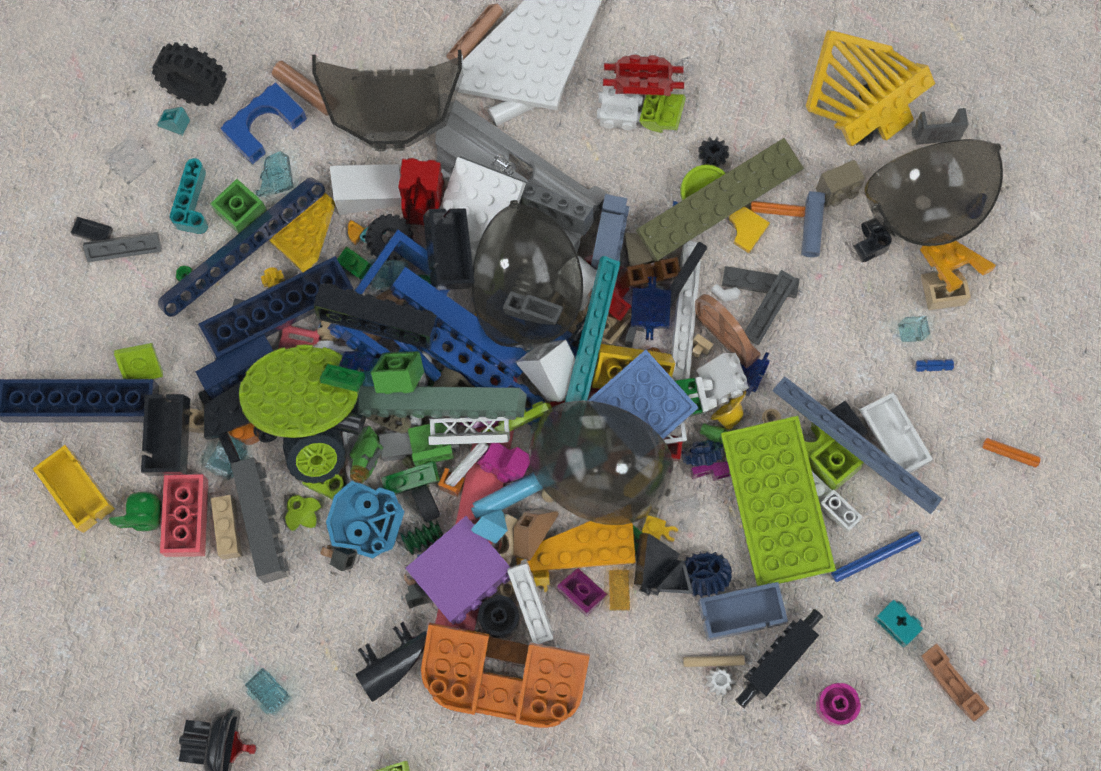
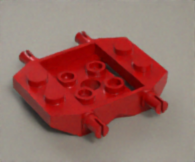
M633 54L623 56L615 64L604 63V71H615L616 78H603V86H614V89H616L615 94L671 96L673 89L684 90L685 82L673 81L671 78L673 73L683 74L684 66H673L664 57L656 55L640 57Z

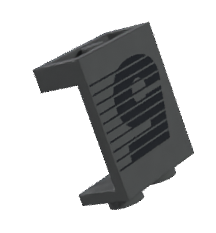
M959 108L951 123L927 125L925 112H921L919 118L916 119L915 126L912 127V137L915 138L916 145L960 141L969 125L966 108Z

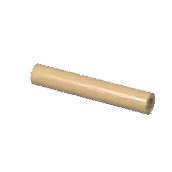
M744 655L683 657L684 667L741 666L745 664Z

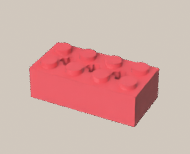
M203 474L164 475L160 553L165 557L205 556L209 480ZM185 513H187V517L182 519V516H185ZM184 532H186V536L181 538V535H184Z

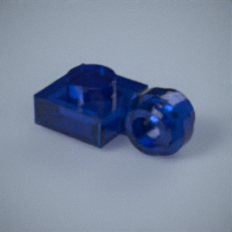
M345 351L339 367L358 371L360 367L364 371H370L375 363L373 357L363 355L360 351Z

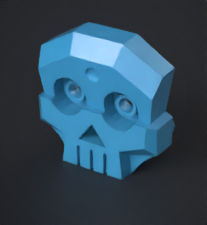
M353 479L334 495L326 520L332 546L357 549V554L372 559L383 552L393 549L405 513L394 491L382 487L376 490ZM365 501L371 502L370 508L364 506ZM386 518L381 531L375 521ZM356 529H360L362 531L361 536H356Z

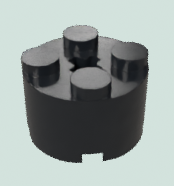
M496 595L481 605L479 622L486 634L502 639L510 637L516 631L520 622V615L516 604L510 598ZM499 613H502L504 619H500V621H497L494 616H498Z

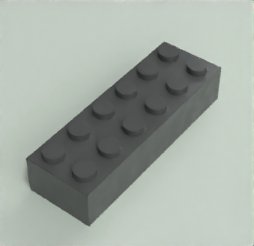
M254 457L231 463L256 575L264 583L288 577L286 571H289V565L282 555L285 549L282 540L280 541L278 533H280L279 524L275 522L273 515H276L274 504L269 500V497L272 495L270 487L266 485L264 479L267 478L265 467H262L261 462H257Z

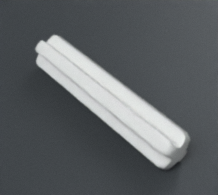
M478 443L445 480V484L454 487L489 447L487 443Z

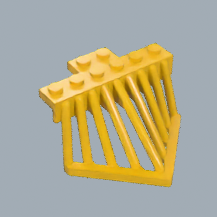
M827 30L806 108L808 112L836 121L837 123L834 124V127L842 130L849 146H854L876 128H878L882 139L887 141L914 120L908 104L935 85V81L928 65L915 64L894 51L890 45ZM833 46L842 53L863 77L871 93L833 57L831 53ZM895 60H897V61L900 62L901 64L905 65V66L907 67V69H905L903 66H901V65H900L899 63H897ZM861 63L878 79L879 84L867 72V70L861 65ZM828 64L832 65L860 93L862 100L828 76L826 72ZM874 64H876L886 75H888L889 80L881 73V71ZM890 67L896 70L898 74H896ZM823 82H826L852 102L855 109L825 95L821 90ZM818 100L844 112L846 116L844 117L817 107Z

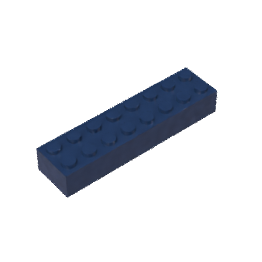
M336 256L199 323L198 330L214 359L217 360L263 334L268 337L314 314V302L320 284H333L343 290H353L354 288Z
M0 379V420L4 423L144 422L145 395H159V385L154 379Z

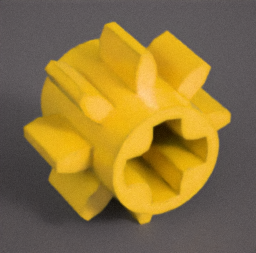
M276 267L264 270V275L260 276L264 288L268 287V289L285 281L282 270L278 271Z

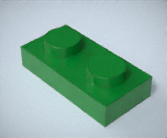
M347 246L337 258L341 266L360 280L372 265Z
M327 364L320 376V382L323 384L358 392L365 379L364 372Z

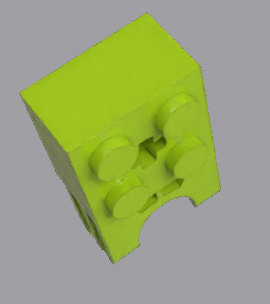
M811 422V430L817 437L815 442L805 441L811 470L831 490L836 491L862 468L864 462Z

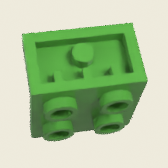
M435 423V433H444L448 429L443 423ZM430 424L408 429L415 467L432 461L440 462L454 458L451 444L429 445V436L431 435Z

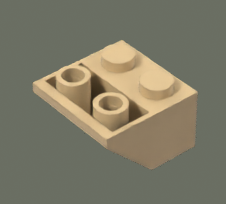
M955 269L952 272L963 281V284L960 288L950 293L945 288L947 286L944 280L941 281L937 276L939 272L920 275L928 310L965 306L971 298L966 278L959 269Z

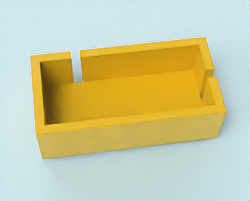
M66 445L33 468L75 528L82 533L98 523L97 518L102 520L115 510L112 503L82 465L75 453Z

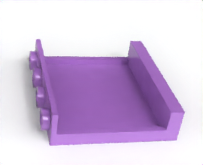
M467 516L461 519L405 568L453 625L463 622L468 612L479 608L484 598L487 596L491 597L496 593L499 585L511 580L507 571L511 567L487 539L473 533L471 529L474 524Z

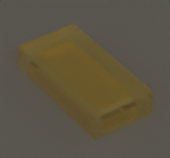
M609 570L610 611H630L629 570Z

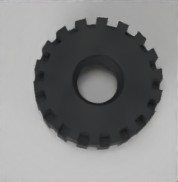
M383 214L379 218L374 219L367 229L365 242H367L366 248L371 251V256L374 255L377 258L386 244L382 236L387 231L395 233L399 230L414 241L412 238L414 233L410 230L411 225L405 223L407 220L404 218L400 219L399 215L392 216V214H387V216ZM393 250L384 263L388 261L394 263L397 260L400 261L403 257Z

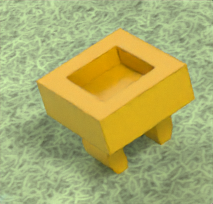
M549 570L531 571L536 587L543 586L544 592H547L548 585H550Z

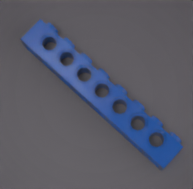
M437 327L431 350L418 347L448 369L460 373L474 387L520 388L527 394L526 400L529 402V408L525 407L526 412L533 409L532 405L540 401L545 403L544 398L532 394L527 386L519 385L510 374L502 373L498 370L497 365L482 359L480 353L468 349L463 341L455 340L446 329ZM442 345H449L451 351H444ZM463 355L466 358V363H461L458 356ZM475 366H478L482 369L481 375L475 372ZM491 377H494V378L497 379V381H498V385H497V386L493 385V384L490 382V378H491ZM539 417V418H537V419H535V420H533V421H531V422H529V423H527V424L531 426V425H533L534 423H536L537 421H539L541 417Z

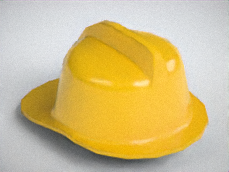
M746 390L743 391L742 396L731 398L728 404L721 406L712 414L711 420H718L728 430L737 425L744 415L740 402L744 398Z

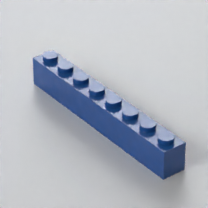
M405 267L390 288L396 298L404 299L408 302V305L413 306L416 310L432 311L437 315V323L441 325L440 328L446 329L449 333L451 332L457 336L456 339L463 341L465 344L467 343L472 347V350L487 357L488 362L500 366L504 369V373H508L515 378L522 374L523 371L516 362L527 354L525 350Z

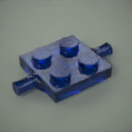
M652 276L648 277V287L643 289L633 288L631 327L646 329L645 339L649 340L650 333V341L654 340V329H669L671 290L656 288L657 278L654 276L653 284Z

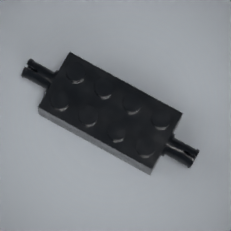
M813 609L804 621L802 619H799L797 622L793 620L783 631L786 635L784 637L780 635L770 646L773 650L771 652L766 651L757 661L760 665L757 668L753 666L744 676L746 681L743 683L746 688L735 699L741 707L745 709L755 696L761 700L767 697L817 639L819 634L813 628L823 618L819 611Z

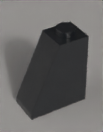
M641 533L639 536L634 585L639 587V592L646 596H650V594L658 596L659 592L651 591L647 587L674 559L677 560L680 554L648 533Z

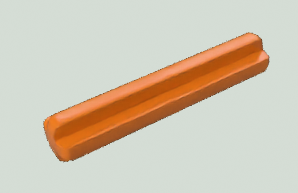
M752 201L750 210L757 213L795 217L805 216V206Z
M986 438L983 442V449L1033 467H1037L1040 464L1041 458L1039 456Z

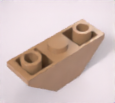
M542 508L526 511L522 514L514 527V556L516 558L531 560L558 517V511Z

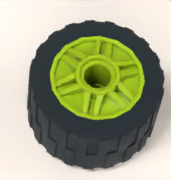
M330 428L311 436L283 438V451L287 468L291 475L299 481L312 484L322 483L333 478L344 466L346 452L339 430Z

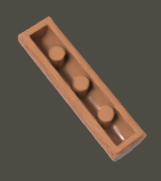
M498 4L488 5L446 57L452 63L459 66L504 13L503 9Z
M281 60L274 66L272 76L326 116L339 104L338 100Z

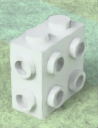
M603 86V92H599L598 101L602 105L601 108L597 109V119H600V126L608 129L614 127L624 130L636 129V124L640 123L641 112H638V106H642L643 95L615 94L616 89H614V86Z
M723 353L697 369L699 377L712 380L713 389L705 391L706 398L715 397L718 406L728 404L731 398L742 396L743 391L749 388L736 353Z

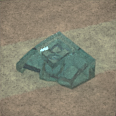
M282 151L265 158L264 170L260 176V179L263 181L260 190L256 191L258 197L273 195L294 188L290 159Z

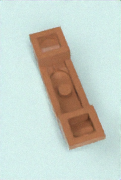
M937 643L921 655L922 660L937 682L973 722L989 710V707L977 692L971 690L951 665L950 659Z

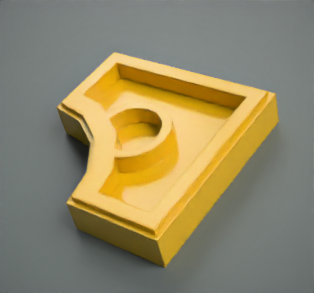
M745 206L731 214L728 218L736 229L734 244L747 253L751 252L770 225V222Z

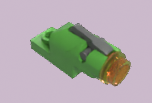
M370 426L363 427L349 454L353 459L350 478L356 483H363L370 477L383 450V446L379 443V436Z

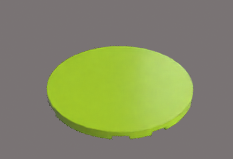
M297 345L294 348L285 349L284 347L275 350L256 361L246 372V376L239 388L242 411L255 427L271 435L296 438L324 432L340 423L351 412L356 404L359 390L355 392L323 384L320 382V376L327 364L351 370L355 369L343 355L326 347L322 349L313 347V345Z

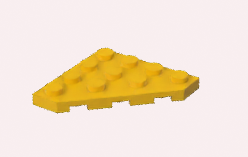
M324 193L320 199L269 239V242L302 272L310 269L319 259L335 208L334 200Z

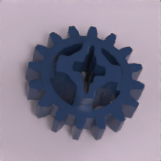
M711 440L696 441L689 445L690 447H685L681 451L683 463L696 467L710 466L725 456L723 444H720V442L714 443Z

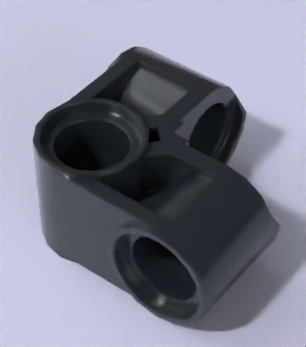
M880 216L863 222L861 228L867 239L853 245L861 262H867L874 257L885 254L891 245L892 238ZM878 241H883L886 245H881Z

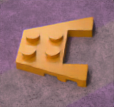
M946 234L923 244L920 249L930 266H935L939 272L937 275L939 279L946 282L947 286L945 288L949 293L960 288L963 284V281L952 272L953 270L969 263L981 275H985L996 267L994 263Z

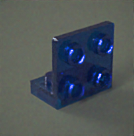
M768 352L765 353L762 360L757 359L748 368L740 362L749 386L745 394L750 397L752 392L756 393L762 380L761 376H764L771 361L767 359L769 356Z

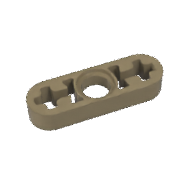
M377 415L366 417L401 434L408 432L411 426V421L408 417L400 418L390 415V420L385 423V417ZM396 422H402V426L397 425Z

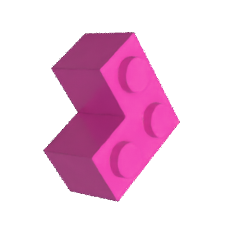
M487 443L488 449L476 462L485 472L496 475L499 481L510 483L524 476L533 457L518 447L509 450L499 443Z

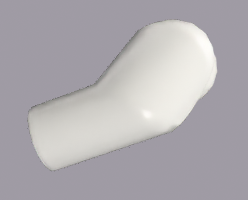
M716 284L711 289L724 302L736 300L740 296V290L735 287L724 290Z

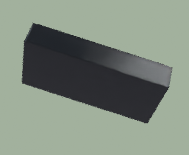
M77 216L71 234L86 240L98 241L109 239L113 228Z

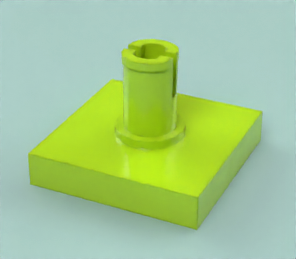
M153 343L114 350V356L123 379H156L163 377V370Z

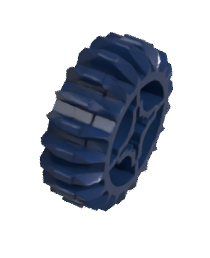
M700 551V554L696 555L693 553L692 557H686L684 563L693 590V597L700 595L701 598L704 595L710 597L711 594L717 595L718 591L724 592V588L729 587L732 569L727 558L723 557V554L718 555L717 552L711 554L709 551L702 553Z

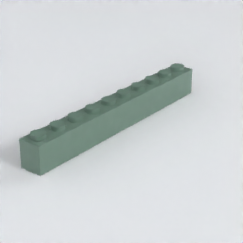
M360 386L359 407L360 414L366 417H371V415H378L380 417L395 415L405 418L406 415H412L416 418H424V416L442 418V416H449L450 418L459 419L461 416H467L471 419H478L479 417L497 419V417H504L509 420H515L516 417H524L527 394L520 388L416 387L414 392L410 393L394 392L384 394L376 393L374 386Z

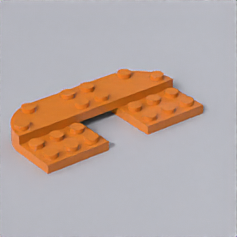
M429 623L421 666L422 681L425 689L427 688L433 696L432 699L444 708L472 715L480 713L515 720L517 724L537 728H549L560 725L561 722L571 717L578 709L583 695L590 654L530 642L523 679L483 671L490 634Z

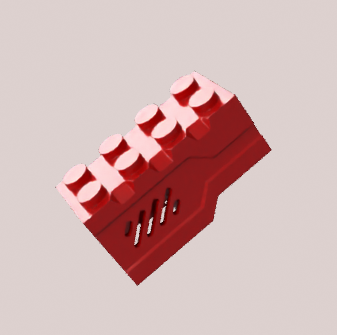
M402 159L401 178L398 185L402 214L404 219L407 220L406 224L424 226L423 215L429 209H440L446 191L443 174L441 173V164L435 160Z

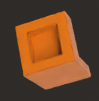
M445 468L438 487L441 491L458 497L465 478L462 477L454 487L447 485L445 480L450 476L451 472L450 469Z

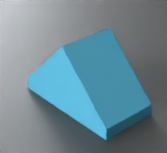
M502 510L482 516L471 530L473 533L496 544L508 531L504 513Z

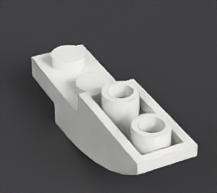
M812 472L821 511L849 532L863 517L835 490H831Z

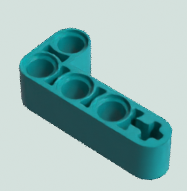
M197 158L189 159L185 164L170 212V220L178 230L203 234L208 229V223L200 212L195 211L206 176V170ZM189 200L187 204L182 205L184 201ZM180 217H184L182 221L177 222ZM197 221H201L199 225H195Z

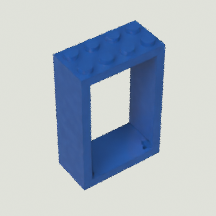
M397 230L354 291L358 294H363L393 250L430 276L429 273L432 270H429L427 250ZM440 290V291H441L443 294L447 295L450 290ZM332 323L327 328L332 336L337 339H343L349 348L359 350L363 356L380 358L382 353H394L384 348L362 331ZM400 348V350H399L398 352H405V351H404L402 348Z

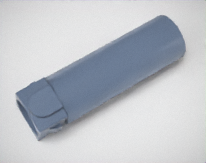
M809 191L805 201L801 255L814 258L820 256L825 193Z

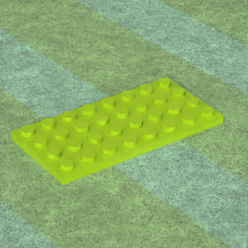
M789 417L721 433L756 585L761 586L775 582L780 584L836 571L799 417Z

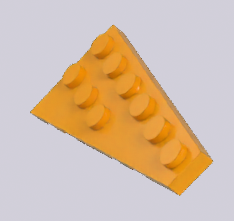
M631 504L542 541L531 560H527L530 570L544 571L636 564ZM516 558L517 565L521 564V561L524 559Z

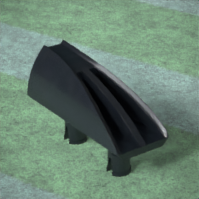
M401 622L400 625L404 633H401L396 626L392 628L400 639L401 646L381 659L376 657L369 643L365 645L368 655L362 648L358 649L367 666L355 675L372 702L394 687L413 667L425 648L426 631L416 637H412L405 623Z

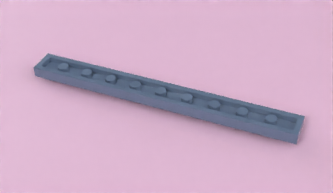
M784 376L772 390L929 514H932L942 501L940 496Z

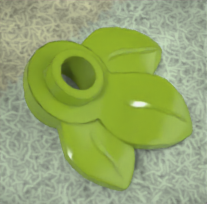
M300 495L290 497L287 501L288 512L285 516L289 529L295 531L300 524L307 528H315L317 518L314 512L322 507L321 504L312 497L305 499ZM296 502L300 503L299 508H294Z

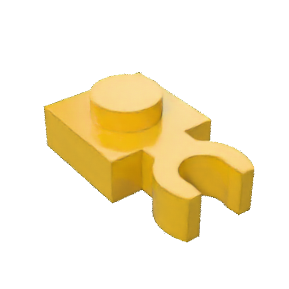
M647 515L642 533L651 534L658 540H660L661 536H664L667 541L674 542L675 538L670 537L669 532L677 533L678 528L674 526L665 527V520Z

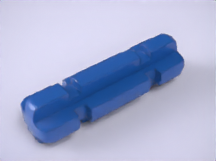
M945 359V361L927 360V362L918 360L916 361L915 368L917 372H923L924 370L942 371V369L948 371L953 370L954 361L952 359Z

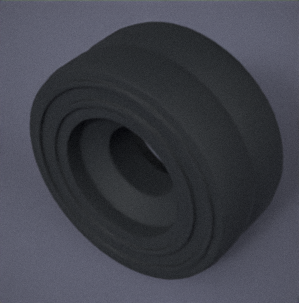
M423 485L414 489L412 495L424 521L429 522L440 517V512L428 486Z

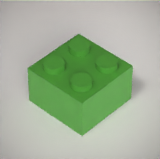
M238 179L210 203L214 212L238 234L267 211L264 203Z
M420 351L382 353L371 371L376 393L384 394L414 392L424 373Z

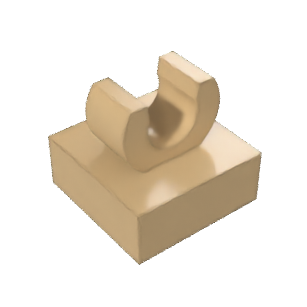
M697 334L693 339V346L695 348L692 350V355L697 359L702 352L708 356L714 344L700 334Z

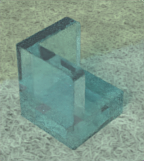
M927 316L905 317L898 324L902 342L923 341L930 334Z

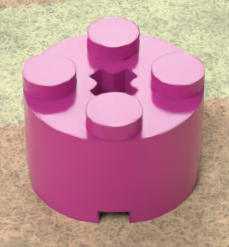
M835 683L827 686L819 693L816 700L817 714L825 723L831 726H843L852 722L859 715L861 703L856 690L845 683ZM838 700L840 701V706H842V708L839 709L836 708V704L834 703Z

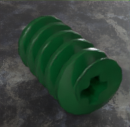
M437 518L436 525L429 521V528L423 523L421 531L417 527H414V534L407 530V537L400 533L406 550L412 555L415 554V548L421 552L422 545L428 549L430 547L429 542L434 544L437 539L443 536Z

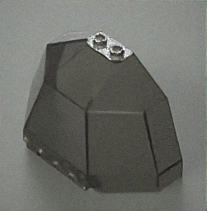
M458 50L457 58L436 66H429L427 69H413V75H410V69H395V76H392V70H377V76H374V70H363L360 72L357 69L320 62L316 54L312 55V74L332 125L337 131L371 148H375V151L378 152L394 148L395 151H404L406 147L415 144L447 125L464 75L462 50Z

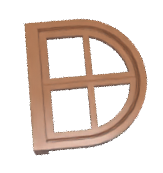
M702 294L695 300L696 318L731 353H736L740 362L746 368L761 357V353L750 343L738 321L719 301L707 294Z

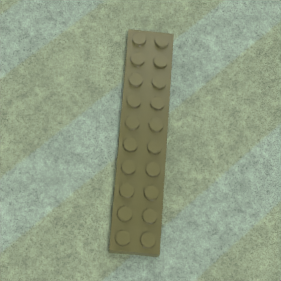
M783 138L635 231L655 262L797 174L804 167L786 139Z

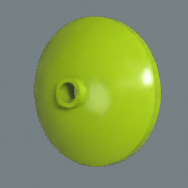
M700 165L691 169L684 176L681 183L680 195L682 201L726 173L712 165Z

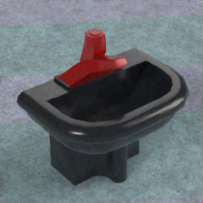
M229 708L225 712L216 714L211 723L186 720L183 735L179 738L181 746L179 762L204 765L205 771H231L232 764H234L235 759L242 752L255 754L256 745H246L240 739L238 731L240 711Z

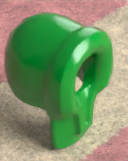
M149 491L132 493L127 498L126 515L111 517L109 522L120 529L133 528L141 532L156 530L161 525V501L157 495Z

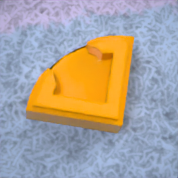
M350 219L348 223V236L351 242L357 245L360 241V234L365 228Z

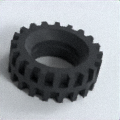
M174 42L173 45L168 43L166 47L163 46L152 67V74L155 75L154 79L160 82L159 86L161 88H166L168 90L167 93H173L177 96V99L180 100L182 98L189 104L194 102L197 106H200L201 103L204 106H208L209 103L213 105L218 100L227 81V78H225L226 72L222 71V65L216 64L217 60L215 58H210L205 51L202 53L198 51L197 47L190 48L185 43L183 46H180L178 42Z

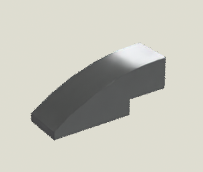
M510 291L503 310L504 314L522 320L556 325L563 307L528 294L523 296Z

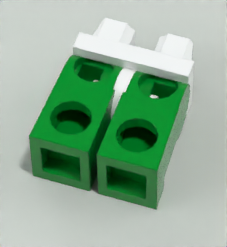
M696 377L675 380L679 387L698 406V409L691 416L705 414L717 407L716 398H706L705 391L713 389L711 379Z

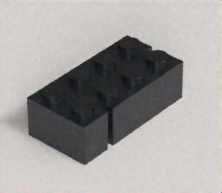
M466 208L449 209L447 212L446 209H429L423 215L428 265L429 270H432L429 273L431 285L438 290L469 289L475 283Z
M145 395L142 451L152 455V458L142 455L141 473L148 476L187 475L190 398L186 395Z

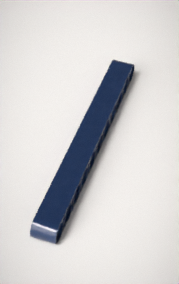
M312 177L304 180L162 295L158 300L159 308L169 317L179 314L320 199L325 193L324 185ZM216 267V269L210 273L211 269ZM184 291H187L184 296H181ZM172 303L169 308H166L168 304Z

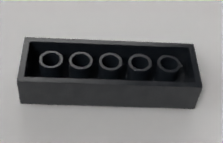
M320 284L314 302V310L318 320L431 350L437 331V315L432 311L416 310L411 305H398L389 299L383 301L376 299L375 296L370 294H358L352 289H339L333 284Z

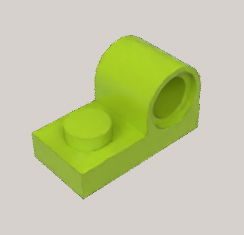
M337 474L333 478L326 480L324 484L321 482L313 484L302 482L306 488L332 500L334 495L346 486L345 481ZM340 481L339 488H331L333 482Z

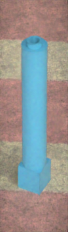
M596 437L575 447L576 450L571 453L564 478L583 468L589 470L608 460L602 443ZM557 460L473 502L474 507L471 508L474 517L481 519L484 515L503 510L558 482L552 479Z

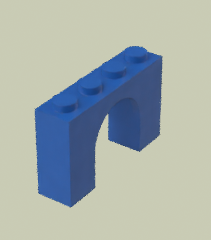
M276 82L272 86H268L260 96L253 98L248 106L240 109L231 120H227L220 128L225 138L252 165L266 154L263 145L250 133L251 124L258 116L267 113L278 115L293 130L307 119L304 110Z

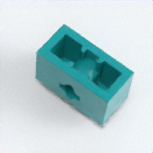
M892 600L874 620L904 648L924 628L920 626L921 622L913 615L910 616L906 612L907 609L901 602ZM899 619H902V620H903V622L901 623L902 625L898 626V625H897L898 620H899Z

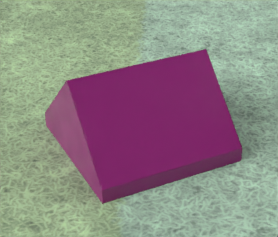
M579 568L557 586V591L586 617L607 595Z

